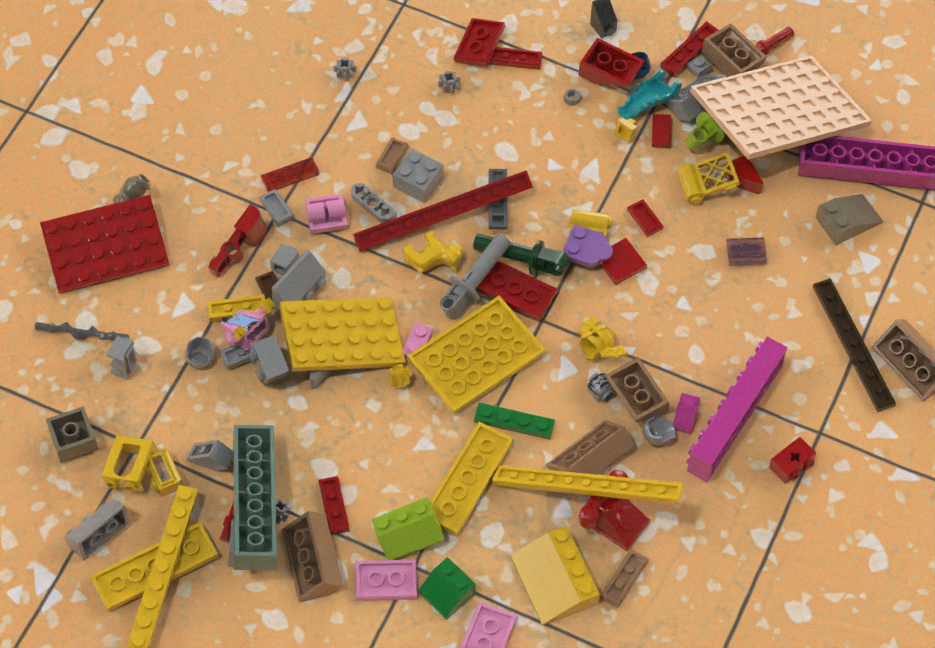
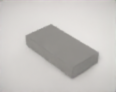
M276 189L259 197L260 202L278 227L294 219L293 213Z

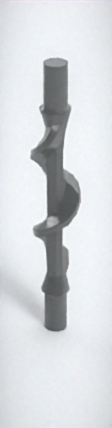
M64 322L61 325L35 323V330L49 331V333L68 332L77 340L85 339L88 336H97L101 340L109 339L111 341H114L117 336L129 338L128 334L115 333L114 331L102 332L98 331L94 326L85 330L73 328L68 322Z

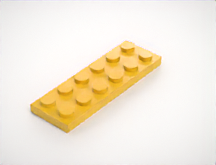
M478 422L431 499L442 529L456 536L459 534L498 466L513 444L514 438Z
M201 522L187 528L171 581L219 557ZM160 542L90 576L108 612L144 594Z

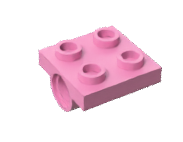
M342 194L305 199L311 234L348 229Z

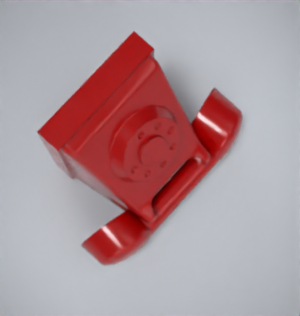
M613 470L609 474V476L628 478V475L622 470ZM592 495L586 500L584 507L581 508L578 515L579 523L583 528L594 529L607 539L611 538L614 544L628 552L651 521L629 499Z

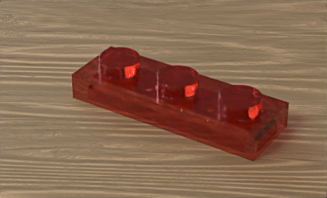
M313 157L262 174L261 180L267 192H270L274 189L279 190L318 176L319 170Z

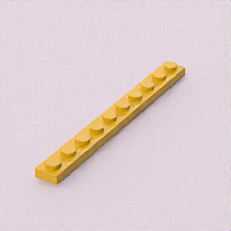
M504 465L498 466L492 479L496 486L669 504H680L685 491L683 483Z
M178 486L126 648L150 647L199 491L196 488Z

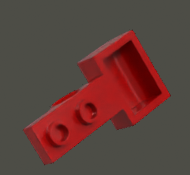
M249 204L234 225V233L227 242L222 244L218 255L213 257L209 263V270L217 278L229 262L237 264L242 261L243 252L240 247L243 243L256 247L267 231L259 209L252 204ZM237 250L235 254L230 255L231 251Z

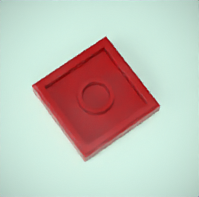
M627 238L611 246L613 249L611 258L600 264L615 285L647 268V264Z

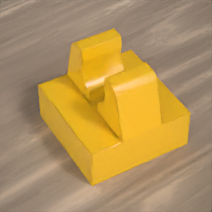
M622 117L618 120L614 134L630 143L634 138L637 122L631 118L626 120Z

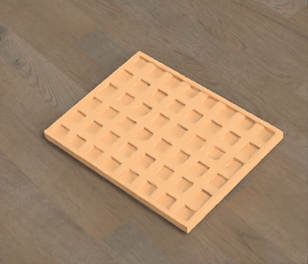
M812 55L693 85L690 89V93L748 160L870 127L872 122Z

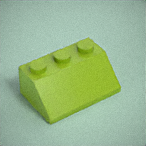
M428 497L372 519L377 538L387 560H397L445 541L434 505Z

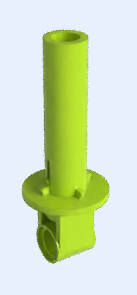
M701 112L696 118L697 127L686 138V145L691 150H698L708 141L713 143L721 142L725 137V132L708 112Z

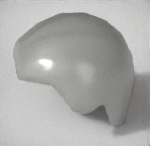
M654 416L645 421L643 425V435L652 445L662 446L676 437L674 425L667 417L658 419Z

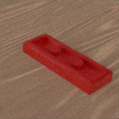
M496 47L489 65L540 70L542 52Z
M338 476L319 479L330 534L350 532Z

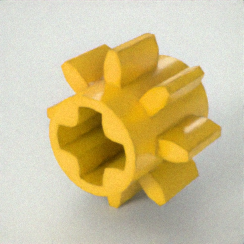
M399 364L389 370L391 375L387 376L391 385L401 388L411 382L409 377L413 374L409 367H403L402 364Z

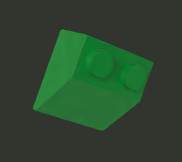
M447 557L432 570L418 590V593L447 620L476 594V584Z

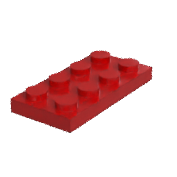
M500 261L496 262L475 289L492 299L500 296L509 307L537 321L541 320L558 291L557 288Z

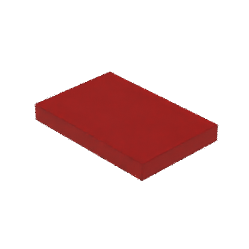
M471 18L453 57L454 62L488 66L505 29V23Z

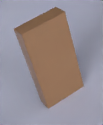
M392 137L377 161L376 168L393 174L408 149V143Z

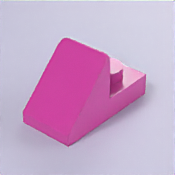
M681 393L673 422L676 431L691 434L700 397Z

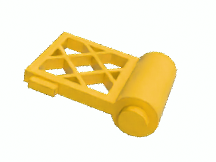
M729 152L695 164H683L676 170L686 201L692 205L700 204L704 197L723 190L727 192L734 190L740 184ZM727 159L728 163L725 169L717 166L719 161ZM708 166L711 169L706 175L700 173L699 168ZM715 169L722 172L719 179L711 177ZM726 174L734 177L733 181H722ZM708 180L716 182L713 188L706 190L705 186Z
M572 209L569 235L574 224L606 236L607 229H611L613 218H609V214Z

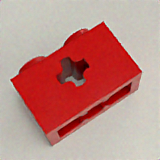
M798 437L771 459L769 468L786 484L790 480H796L802 470H808L814 465L816 452L801 437Z

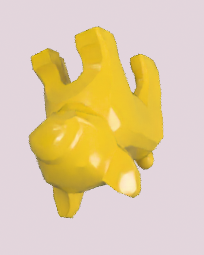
M432 230L425 234L427 243L422 253L414 251L411 244L403 248L406 262L416 269L419 274L440 264L449 266L456 273L457 264L462 260L464 253L463 248L459 244L449 246L437 240Z

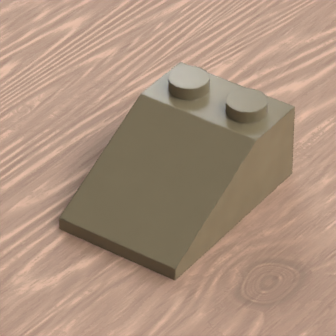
M863 194L834 198L819 205L816 214L817 221L835 245L883 223V220Z

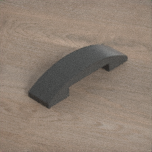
M489 169L488 184L506 178L507 169ZM507 197L488 204L489 229H508Z

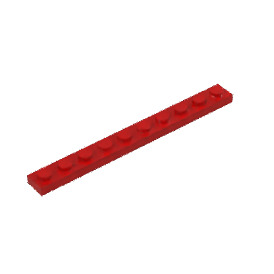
M525 170L352 235L358 251H362L533 188L528 172Z

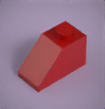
M745 156L733 159L732 163L740 183L737 187L755 194H761L763 181L751 160H748ZM725 175L727 180H734V177L732 175Z

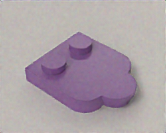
M574 224L563 252L569 256L571 262L586 267H596L600 261H607L611 258L613 249L607 244V238L604 234Z

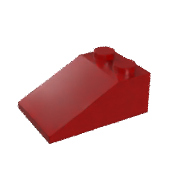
M596 38L580 61L578 75L593 83L627 88L645 60Z

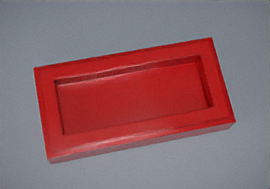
M653 114L652 147L670 148L671 115Z
M644 199L628 206L627 211L647 237L663 230L662 223Z

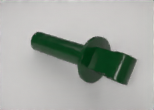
M478 233L473 242V249L483 252L494 237ZM538 240L533 248L511 242V245L501 256L528 264L530 275H536L538 271H542L554 276H560L570 261L569 256L565 252L545 248V243L542 240Z

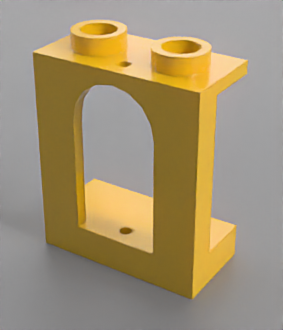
M116 435L101 475L102 479L112 489L124 488L131 492L136 490L144 491L140 482L150 455L157 453L158 448L153 440ZM121 452L138 454L133 469L128 475L118 476L115 474V467Z

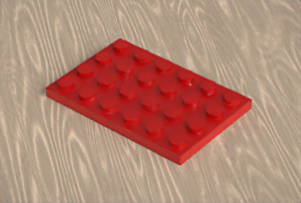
M151 195L40 222L59 294L170 266Z

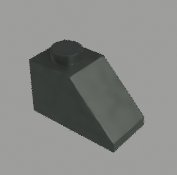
M595 0L592 2L590 24L601 39L611 36L617 30V18L610 0Z

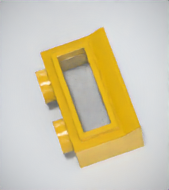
M167 447L160 452L150 455L145 471L148 476L151 475L153 478L151 484L155 492L159 491L160 496L164 497L176 492L179 485L183 486L182 479Z

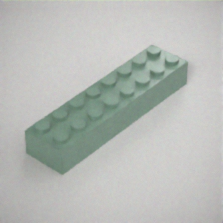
M234 425V570H276L274 425Z

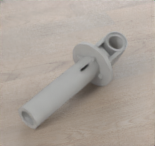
M498 233L462 279L454 276L449 279L452 287L440 300V307L447 318H458L471 300L475 302L480 300V296L475 289L511 245V242L504 235Z

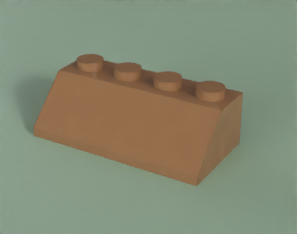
M896 319L872 345V348L922 401H925L935 394V349L906 319Z
M604 420L548 462L546 467L554 471L599 475L603 469L613 465L620 456L626 455L635 444L625 426Z
M307 511L282 529L299 602L330 596L343 587L326 514Z

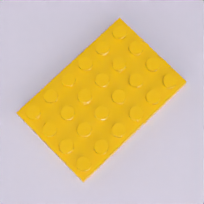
M497 296L407 355V360L454 415L544 355L546 349L504 300Z
M391 297L280 301L279 309L292 372L405 365L406 361Z

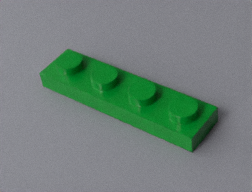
M479 402L474 423L481 422L487 426L550 440L555 419Z

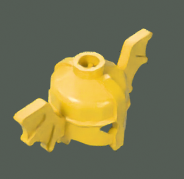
M590 316L587 321L582 322L583 327L578 331V335H581L578 344L582 346V352L586 354L588 361H593L600 356L602 360L605 358L617 360L621 356H628V352L623 346L614 347L613 340L617 337L612 328L609 329L605 325H599L593 316Z

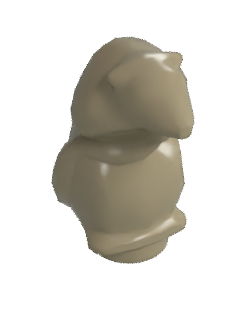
M143 174L128 178L118 195L114 196L113 204L144 196L146 190L151 189L149 187L151 183L148 178Z

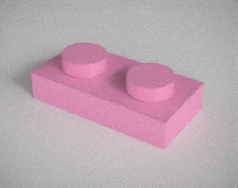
M415 322L403 348L405 358L429 341L433 332L432 327Z

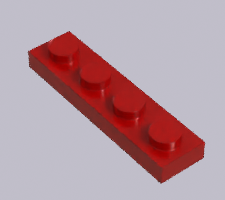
M706 21L661 62L660 68L675 77L687 66L688 62L701 53L704 39L717 32L718 29Z

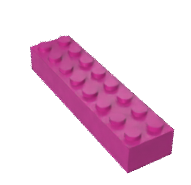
M833 136L800 145L798 175L935 190V146Z
M768 336L764 342H759L755 349L757 353L754 357H749L746 363L747 368L745 371L741 370L738 374L736 385L732 384L727 392L728 397L726 400L722 399L717 407V414H712L707 423L709 425L707 429L703 428L698 436V443H693L688 451L689 457L686 461L688 463L687 472L708 483L783 367L787 346Z

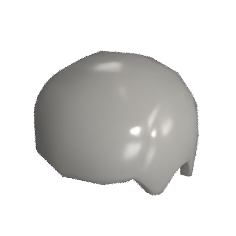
M205 337L191 339L185 350L187 363L195 368L208 366L214 358L215 347Z

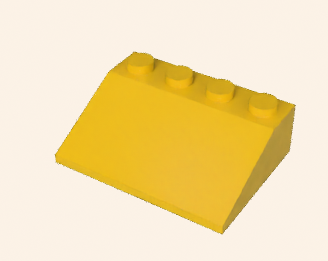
M567 526L546 533L510 555L542 626L598 605L600 594Z

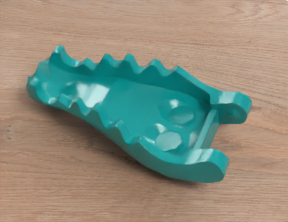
M659 70L650 79L641 81L639 86L636 85V90H632L631 95H628V101L622 107H617L618 114L626 120L634 119L640 113L673 99L680 91L682 84L675 81L669 87L662 82L666 77V73Z

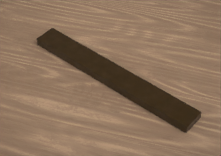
M831 278L814 283L813 289L876 411L880 412L895 407L896 402Z

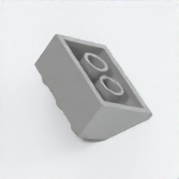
M704 74L681 88L673 99L663 104L680 121L693 122L701 112L707 111L690 93L691 86L721 79L723 76Z
M308 249L272 287V301L275 304L273 309L279 313L280 301L312 300L318 289L321 290L326 284V271Z
M112 498L108 502L102 503L96 512L86 516L79 526L68 531L65 536L67 545L84 561L129 524L125 505Z

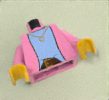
M270 298L261 303L262 307L258 311L240 310L231 318H222L220 325L221 328H224V336L230 346L237 345L245 350H249L253 343L257 342L270 330L267 315L275 306Z

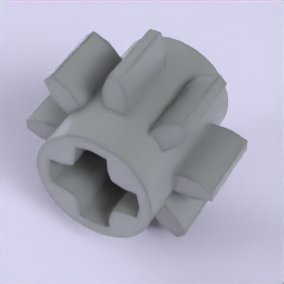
M344 57L337 60L334 72H336L337 78L340 77L347 80L353 78L356 66L353 64V60Z
M446 71L443 75H439L438 87L443 88V93L452 94L455 89L459 90L460 77H456V72Z
M275 498L276 523L279 524L281 520L284 522L287 520L290 508H288L285 501Z

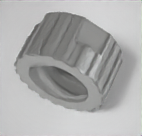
M571 88L564 93V102L566 104L574 106L579 103L580 92ZM574 95L576 98L571 99L569 96Z

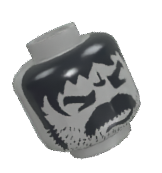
M595 373L588 380L587 390L599 402H607L615 395V391L605 378V373Z

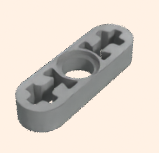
M357 183L352 186V199L376 220L384 223L394 219L393 208L365 184ZM374 200L378 204L374 207H371L367 203L369 201Z

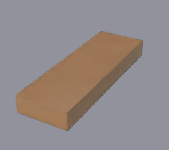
M631 549L600 595V599L618 609L649 558Z

